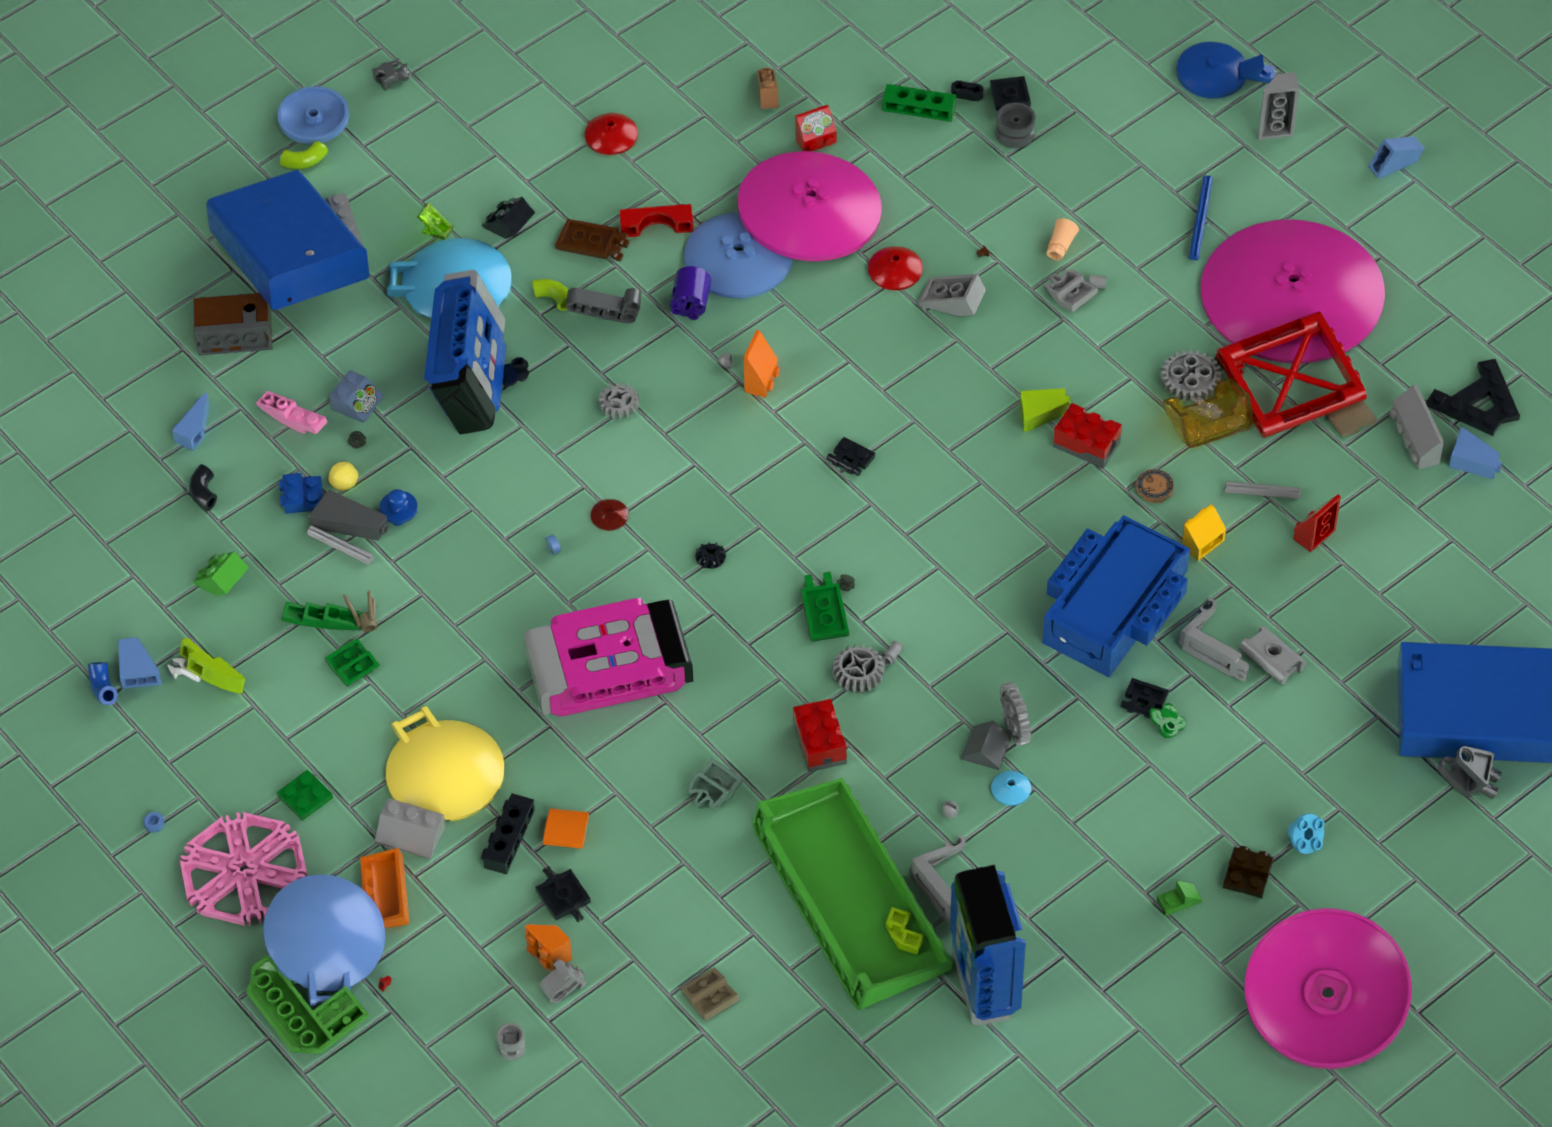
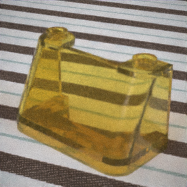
M1232 378L1217 384L1215 388L1216 397L1183 407L1182 401L1176 397L1163 400L1165 412L1180 438L1188 447H1198L1245 431L1252 426L1253 414L1250 394Z

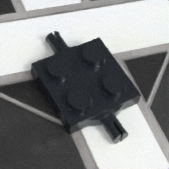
M547 866V869L545 867L543 873L548 879L535 888L554 919L558 920L568 914H572L576 922L582 921L584 917L579 909L591 903V898L573 871L569 869L563 873L554 874L550 866Z

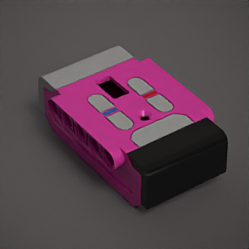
M633 598L554 616L550 621L551 625L526 631L524 634L526 656L543 715L551 713L560 717L674 692L685 683L694 682L693 664L674 602L669 599L644 604L641 598Z

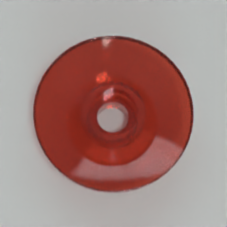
M615 499L602 500L595 504L591 510L592 523L597 528L605 531L621 528L626 524L629 517L625 504Z

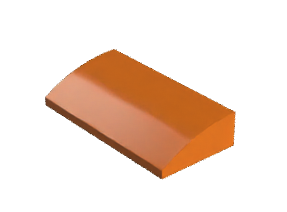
M399 848L360 857L363 890L378 907L384 927L390 928L410 924L404 857Z

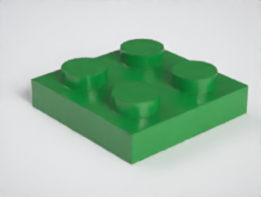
M307 769L277 792V797L303 821L333 799V794Z

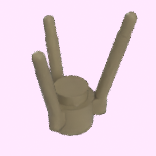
M371 591L367 592L369 612L363 613L360 619L347 595L344 594L343 598L356 620L357 627H362L364 632L376 630L375 598L371 597Z

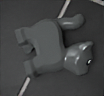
M399 58L391 62H384L379 67L372 69L375 81L378 84L382 82L381 87L385 91L389 86L398 81H407L409 79L410 71L406 63L398 70L394 69V67L401 63Z

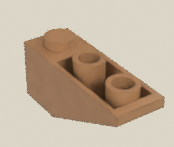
M765 67L757 70L761 109L779 108L778 87L774 69Z

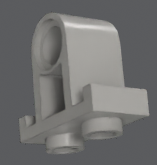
M559 959L553 964L556 969L542 980L540 988L551 1003H557L577 986L582 989L588 983L583 978L585 976L584 972L578 966L575 968L569 961L566 963Z

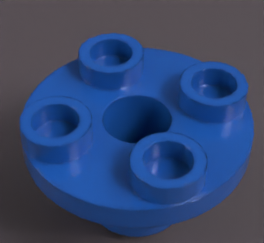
M399 489L393 490L384 496L379 507L380 513L386 515L387 521L395 526L408 522L418 512L415 497Z

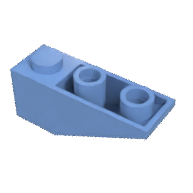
M204 393L201 398L196 400L195 405L190 411L185 413L184 418L172 430L174 441L192 451L204 439L209 411L207 393Z

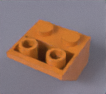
M527 924L525 926L526 949L530 955L536 956L539 959L543 968L549 969L552 972L556 969L553 964L557 960L561 959L566 963L572 960L570 938L557 925Z

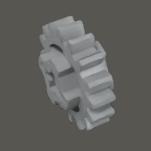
M616 382V386L609 384V389L603 388V393L599 394L601 412L605 411V416L611 414L612 419L616 416L622 419L623 415L628 418L629 413L634 414L635 409L639 408L637 390H633V386L626 387V383L622 386L618 382Z

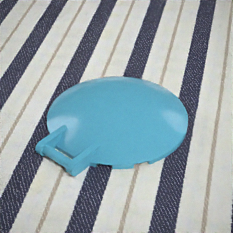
M468 238L446 239L423 248L409 262H390L388 267L390 279L387 295L390 297H405L412 305V309L418 314L431 318L434 292L444 281L445 275L475 270L499 307V304L507 298L512 283L511 271L504 256L494 247L484 242ZM397 273H403L402 286H396Z

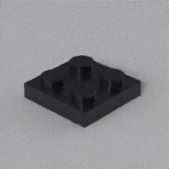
M1025 76L990 80V89L996 111H999L1002 106L1008 103L1015 102L1031 107Z

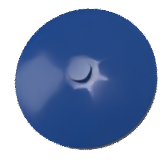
M1198 43L1187 48L1180 55L1177 63V77L1181 85L1192 94L1213 99L1227 97L1241 89L1246 79L1240 78L1239 63L1245 61V58L1238 50L1224 43Z

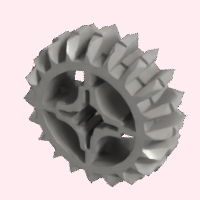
M855 644L853 648L847 646L846 651L841 649L840 655L836 654L835 660L832 663L834 680L839 682L840 688L845 686L846 692L852 689L853 693L859 690L862 694L865 689L870 692L871 687L876 688L877 683H881L882 677L885 674L883 658L881 655H878L877 650L872 651L871 646L867 649L864 645L857 647Z

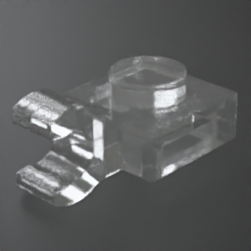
M1201 397L1192 398V400L1197 402V406H1190L1192 411H1197V414L1211 420L1223 418L1224 411L1219 409L1217 405L1212 403L1205 405Z

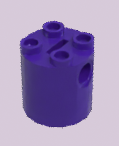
M685 266L676 272L670 302L673 314L697 320L699 316L705 313L711 284V276L707 271L699 267Z

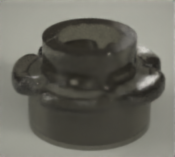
M354 431L349 435L348 444L355 449L361 448L366 444V437L362 432Z
M841 575L839 580H837L840 589L843 591H850V589L855 588V579L852 576Z

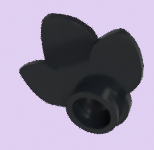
M517 357L511 363L504 365V387L513 386L517 381L524 382L528 378L529 364L527 360L523 357Z

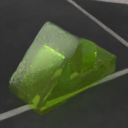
M430 203L425 204L417 216L426 225L422 230L423 234L442 240L447 239L454 227Z

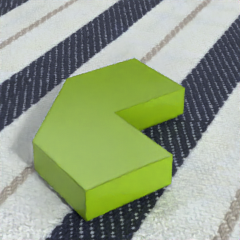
M892 907L886 920L885 928L898 949L918 955L924 935L906 929L911 913Z

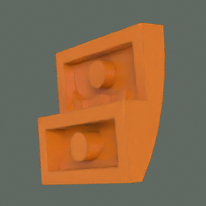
M550 808L545 826L543 845L583 849L589 812Z

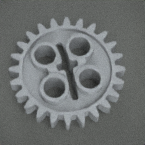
M1192 349L1189 350V353H1186L1184 350H1182V354L1175 352V357L1170 355L1169 360H1165L1164 365H1162V384L1165 385V390L1170 389V395L1176 393V399L1180 396H1183V401L1189 398L1191 402L1193 398L1200 401L1201 396L1207 399V395H1213V392L1217 391L1218 385H1220L1222 374L1220 366H1217V361H1212V356L1206 358V352L1202 355L1199 354V350L1193 353Z
M1004 683L1000 687L1001 692L999 694L1001 696L1000 701L1005 725L1010 730V736L1013 737L1016 745L1028 744L1031 740V728L1027 717L1026 704L1014 683Z

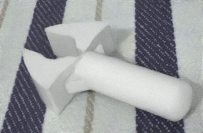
M172 659L173 664L179 666L177 668H173L168 664L169 672L174 679L178 675H184L196 682L201 681V678L186 669L187 659Z

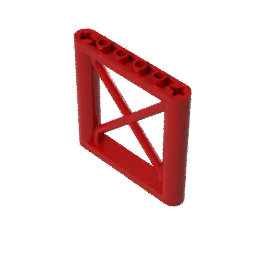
M1320 311L1217 349L1221 365L1262 438L1367 399V393L1361 382L1359 372L1354 370L1351 358L1344 353L1343 344L1340 341L1338 342L1334 329L1330 328ZM1320 335L1347 383L1337 385L1297 372L1312 337ZM1303 337L1290 370L1251 358L1253 355ZM1245 363L1287 376L1271 412L1263 414L1237 365ZM1293 379L1334 391L1280 412Z

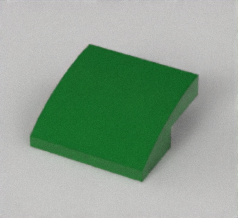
M358 638L325 657L327 664L346 686L353 684L380 667L372 653L365 649Z

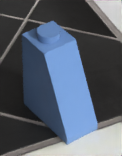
M1416 137L1384 139L1368 167L1378 178H1382L1417 162L1425 148Z
M1460 429L1451 455L1450 468L1494 479L1495 472H1500L1502 462L1499 461V452L1466 429Z
M138 638L118 640L122 688L162 685L159 670Z

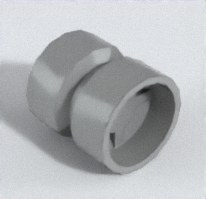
M507 1023L501 1026L497 1031L499 1053L506 1060H518L523 1056L526 1049L523 1029L515 1023Z

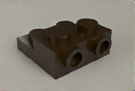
M1247 846L1234 847L1223 888L1262 898L1272 868L1273 857L1265 851L1252 852Z

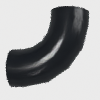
M200 464L190 478L189 491L196 504L204 510L210 511L217 501V495L208 489V484L214 478V474L207 466Z

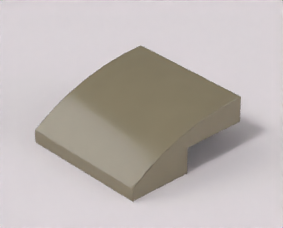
M1364 401L1326 415L1341 437L1356 434L1360 428L1374 425L1377 421V418Z
M716 968L710 969L681 988L684 996L705 1021L739 1001L738 994L727 984L725 977Z

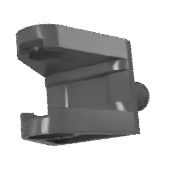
M1463 746L1457 750V758L1448 756L1438 762L1440 774L1462 796L1467 798L1475 792H1481L1491 799L1496 797L1498 788L1488 783L1489 779L1495 783L1498 782L1502 774L1501 771L1492 767L1494 753ZM1461 753L1466 755L1467 760L1462 759ZM1445 762L1450 764L1452 771H1449L1444 766Z

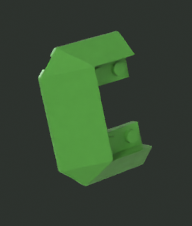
M268 954L251 968L250 974L252 976L246 993L291 1052L321 1054L370 1016L347 986L343 987L315 1010H312L293 986L296 982L286 978L278 970L277 965L272 958L270 959Z

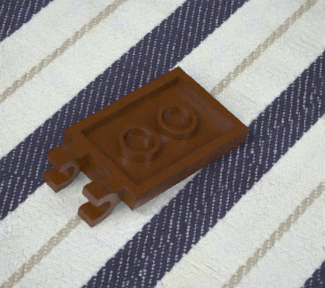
M567 219L555 247L556 250L607 259L609 255L614 260L621 261L623 258V253H620L622 247L627 248L630 242L626 240L628 233H619L618 228Z

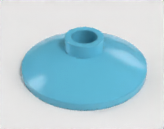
M1005 771L994 778L991 784V792L998 802L1014 806L1028 799L1031 793V784L1023 774L1016 771Z

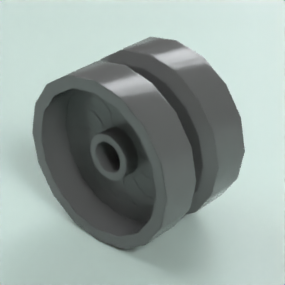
M1015 102L1008 103L999 109L996 117V136L1001 144L1010 148H1022L1033 141L1036 116L1031 107Z

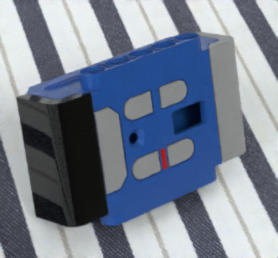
M475 270L446 274L444 281L435 289L424 373L425 381L432 385L428 388L460 435L488 430L493 426L495 412L499 409L501 402L506 344L503 341L505 317Z
M995 865L959 872L955 875V881L951 885L950 931L952 934V955L972 1024L976 1026L1011 1019V1014L1022 1007L1026 943L1024 939L1016 937L1015 931L1023 930L1010 885L1005 883V873L996 870Z

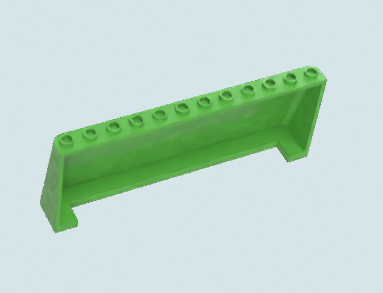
M843 778L758 802L752 822L753 830L856 1009L861 1010L951 970L953 965L951 955L947 954L942 940L937 937L933 925L928 922L922 907H919L915 900L914 893L907 887L905 878L898 872L896 863L891 860L887 848L882 845L876 830H873L869 823V818L867 815H864L859 801L855 800L850 786L846 785ZM892 907L911 913L906 929L924 935L918 955L898 949L885 928V923Z

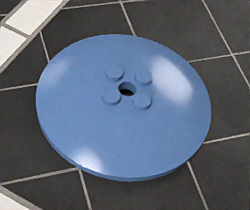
M738 212L718 215L702 223L690 235L684 252L686 266L699 267L710 274L711 284L709 292L727 298H749L772 290L785 279L793 262L792 258L774 253L752 238L744 228ZM735 248H742L743 250H741V251H736V250H734V249H735Z

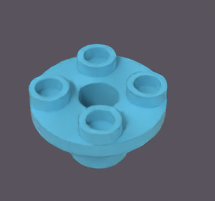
M1306 813L1299 816L1289 825L1288 836L1296 851L1310 854L1322 848L1324 837L1323 819L1314 814Z

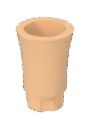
M1065 218L1055 221L1052 237L1046 255L1052 260L1060 261L1064 257L1071 242L1079 232L1078 226L1073 221Z

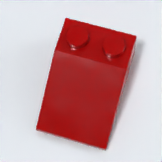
M1339 494L1315 511H1311L1304 521L1298 522L1294 527L1293 540L1309 552H1312L1336 531L1341 496Z

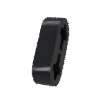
M954 81L951 84V94H955L956 98L980 101L984 97V88L976 83Z

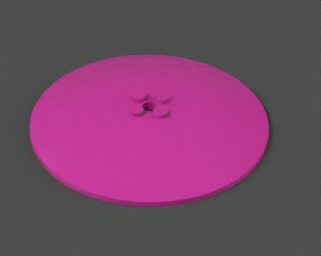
M1274 220L1255 224L1240 230L1228 237L1215 249L1203 271L1201 299L1204 310L1212 325L1230 343L1238 342L1320 311L1330 328L1334 329L1338 342L1340 341L1343 344L1345 353L1361 343L1375 328L1382 314L1385 288L1382 274L1373 257L1350 236L1315 222ZM1294 278V279H1297L1298 281H1296V282H1291L1290 279ZM1320 335L1311 338L1301 363L1318 362L1332 358ZM1303 337L1254 356L1276 362L1293 363Z

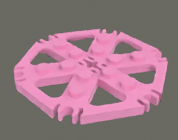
M237 812L235 820H230L229 815H226V823H224L222 816L189 841L184 850L185 853L190 855H181L180 865L188 903H190L191 907L195 904H200L196 907L197 913H200L202 916L245 926L244 919H246L247 924L250 926V920L254 917L258 918L259 923H262L261 915H264L265 918L268 907H263L261 904L257 883L283 889L289 883L307 876L299 834L297 835L296 831L288 834L287 832L291 830L289 824L286 825V822L245 812H242L243 819H241L240 813ZM257 826L273 831L250 849L246 832L248 827ZM225 833L230 854L203 848L202 846L216 834ZM292 849L294 851L297 864L296 869L269 864L271 860L284 850ZM247 866V869L240 871V868ZM194 869L218 873L216 877L196 891L193 888L191 872ZM237 888L241 904L240 913L230 914L214 908L217 902Z

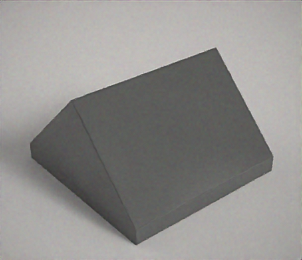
M994 721L975 725L972 728L961 760L999 770L1011 736Z

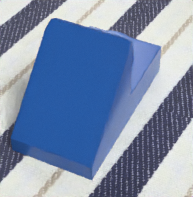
M1258 55L1239 63L1240 78L1270 83L1275 77L1274 66L1265 65L1263 55Z

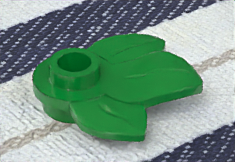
M1166 703L1162 710L1150 708L1151 720L1155 725L1159 726V733L1164 738L1174 737L1178 731L1185 728L1186 719L1178 716V711L1174 705Z

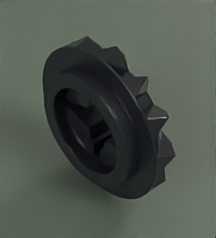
M708 542L705 545L701 544L700 548L696 549L695 557L700 566L712 569L724 563L726 552L723 546H719L717 542L715 544ZM707 551L710 553H714V557H712L711 555L707 556Z

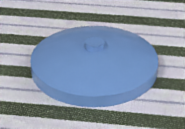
M312 86L296 90L282 101L278 109V122L282 132L288 138L304 144H313L315 141L323 143L335 138L345 129L349 120L346 100L338 92L326 87Z

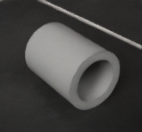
M1090 275L1089 283L1098 289H1105L1106 276Z

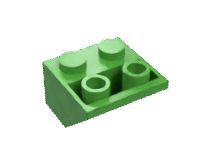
M235 551L224 552L220 555L215 554L208 560L209 564L198 571L196 574L197 578L193 583L216 596L225 595L249 567Z

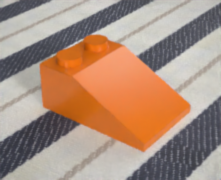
M756 330L744 355V386L746 393L766 398L768 392L773 389L774 378L779 376L780 367H778V358L760 330Z

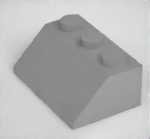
M388 798L380 814L375 843L394 849L399 848L400 851L431 859L446 828L444 814Z

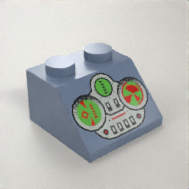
M351 370L347 372L330 395L332 410L362 423L366 421L383 398L382 393L365 376Z

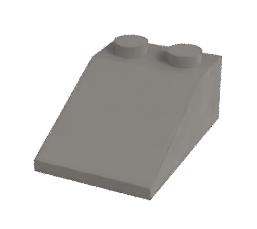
M978 274L932 277L929 279L918 303L920 306L955 316H970L975 314L986 289Z

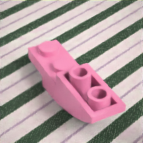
M267 391L256 402L257 406L268 415L303 434L307 431L317 434L327 423L325 416L298 407L294 400Z

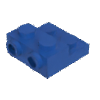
M301 473L282 475L283 480H279L280 492L283 491V495H280L281 507H285V513L313 511L323 498L321 476L302 477Z

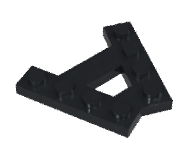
M1496 359L1478 362L1477 364L1482 378L1453 396L1434 389L1426 401L1427 407L1491 436H1494L1502 423L1519 420L1520 414ZM1488 395L1494 405L1487 411L1472 406Z

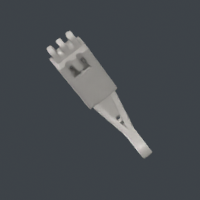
M1207 598L1206 604L1211 608L1205 610L1203 607H1199V615L1181 631L1179 644L1183 646L1182 650L1230 677L1233 676L1240 681H1245L1249 664L1240 659L1242 654L1200 631L1207 620L1215 613L1217 607L1214 599Z
M961 835L958 836V845L951 846L949 842L945 841L944 847L912 859L910 868L912 873L911 879L949 924L951 889L935 871L933 866L964 849L966 841Z

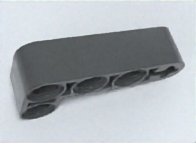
M571 288L567 292L566 308L574 313L622 323H633L640 310L641 291L637 288H629L625 291L623 297L580 288Z

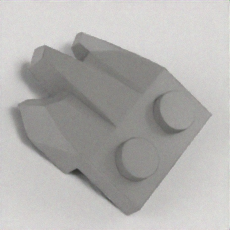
M1064 270V275L1062 276L1052 274L1049 276L1052 283L1044 284V287L1061 307L1071 312H1074L1098 293L1097 287L1084 281L1083 275L1075 270Z

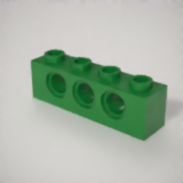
M892 84L886 85L882 99V111L952 122L956 108L955 94Z

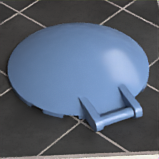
M320 874L299 878L278 892L266 912L263 937L270 959L272 958L277 965L278 970L290 981L293 980L302 985L303 988H306L309 1006H316V1004H322L332 997L316 996V992H338L345 986L351 991L352 986L370 975L383 953L385 927L378 907L363 889L346 879Z

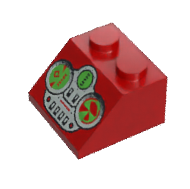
M828 104L795 116L796 141L802 151L813 152L837 143V130Z

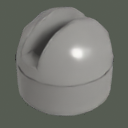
M724 353L719 356L720 366L724 368L732 367L731 353Z
M951 800L946 801L942 807L943 815L947 818L957 816V803Z

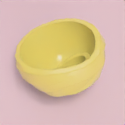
M338 462L331 468L328 474L329 483L336 490L345 491L351 489L357 483L358 471L349 462Z

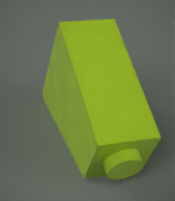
M1065 388L1020 391V407L1024 432H1028L1064 415L1067 407L1070 406V396L1066 395Z

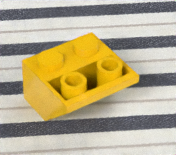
M1212 504L1207 508H1202L1194 518L1188 519L1183 526L1182 545L1190 548L1189 554L1197 561L1225 541L1226 528Z

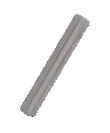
M1230 481L1225 483L1226 493L1294 499L1300 497V488Z
M311 525L307 530L308 536L365 564H371L374 559L373 554L314 525Z

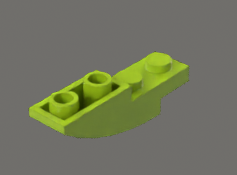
M188 637L181 641L179 655L187 659L186 669L216 687L238 694L243 693L245 677L230 666L229 663L220 656L213 659Z

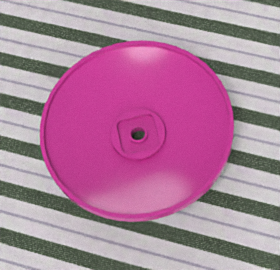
M809 151L776 155L755 166L744 178L739 189L737 202L740 220L752 238L774 253L803 261L833 260L859 250L875 234L880 223L882 210L877 188L862 170L841 158Z
M1330 908L1312 909L1282 920L1259 941L1246 969V1005L1258 1033L1278 1053L1308 1067L1340 1069L1358 1065L1375 1057L1398 1036L1407 1019L1411 1005V974L1405 956L1398 944L1375 922L1346 910ZM1325 989H1330L1334 992V995L1331 998H1325L1322 992Z

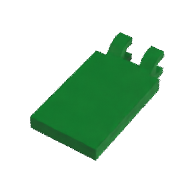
M831 571L823 573L824 585L816 587L813 584L812 574L804 575L805 588L801 589V596L811 642L849 636L839 583L833 584Z

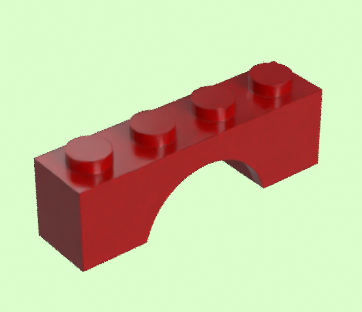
M691 204L619 210L621 233H628V237L640 236L646 227L653 224L667 225L675 233L694 231Z

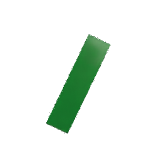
M286 601L281 621L322 629H361V627H357L356 620L349 608L326 603L324 607L308 602L303 606ZM355 610L360 619L364 612Z

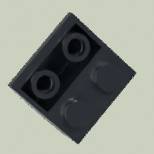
M513 197L506 202H500L496 206L497 210L486 217L487 221L482 226L506 239L515 236L535 214V211L523 197L516 199Z

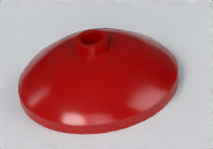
M619 113L599 115L593 118L585 128L587 145L595 152L604 155L624 153L633 147L638 138V130L634 121Z
M900 246L886 247L877 251L871 257L868 264V273L872 281L887 290L907 289L919 281L923 272L920 257L912 250Z

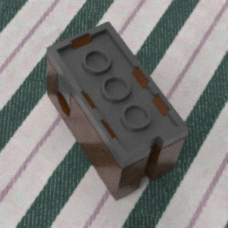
M260 293L194 298V334L199 356L273 350L271 310Z

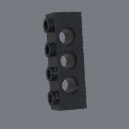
M511 793L509 800H505L502 816H498L496 829L494 832H491L488 840L489 845L487 848H484L481 855L485 869L507 875L535 812L534 799Z

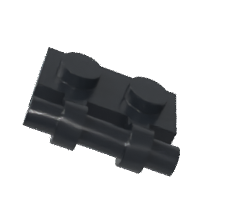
M843 437L834 448L835 455L829 453L826 460L832 462V465L836 467L840 466L846 469V472L851 475L860 476L862 469L858 467L865 470L874 460L875 452Z
M1132 678L1125 693V697L1131 699V701L1122 700L1120 707L1127 709V712H1136L1150 719V708L1162 709L1169 695V690ZM1141 702L1147 704V708L1137 705V703Z

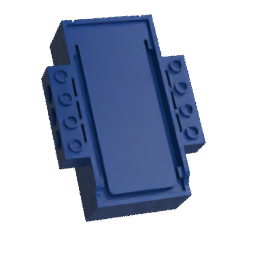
M1124 515L1118 522H1114L1105 536L1087 528L1047 581V595L1056 599V601L1044 616L1042 643L1110 677L1136 641L1148 646L1186 594L1188 579L1183 576L1188 571L1190 548Z

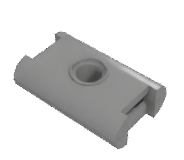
M1261 626L1259 632L1251 639L1245 638L1239 646L1243 653L1282 685L1286 684L1287 678L1294 672H1302L1307 664V661L1265 626Z

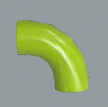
M315 141L304 151L293 152L285 150L280 158V166L294 170L310 168L318 164L327 155L328 149L323 143Z
M551 279L532 280L535 298L550 297L556 302L557 309L561 311L567 310L566 302L569 289L566 286Z

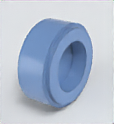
M554 535L545 538L547 546L553 555L561 551L559 542Z
M151 812L144 817L143 822L147 831L155 833L164 827V819L160 813Z

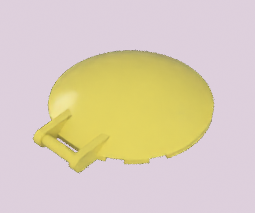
M427 706L420 708L421 711L399 722L391 723L394 732L400 739L392 749L386 764V782L394 800L444 814L445 820L456 821L481 811L494 799L493 796L503 783L504 759L498 744L487 732L475 725L462 721H437ZM422 718L426 719V723L407 733L403 730V728Z

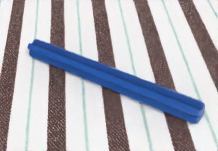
M1203 176L1189 253L1190 260L1196 261L1199 259L1212 186V176Z

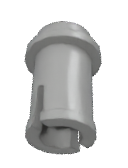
M893 641L887 651L882 653L881 656L885 665L895 663V658L903 649L900 642Z

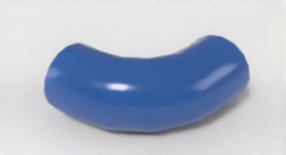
M107 662L89 663V679L95 697L104 705L114 704L118 693L110 683Z

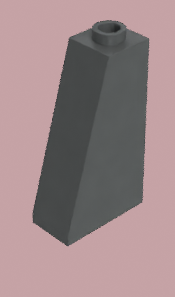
M331 490L327 491L308 516L310 526L314 525L327 532L379 540L382 535L386 534L389 528L386 515Z

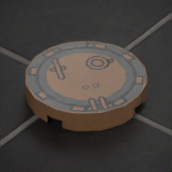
M1158 469L1142 472L1136 481L1138 495L1140 494L1143 500L1151 503L1165 501L1168 497L1170 498L1174 490L1171 476L1165 471Z

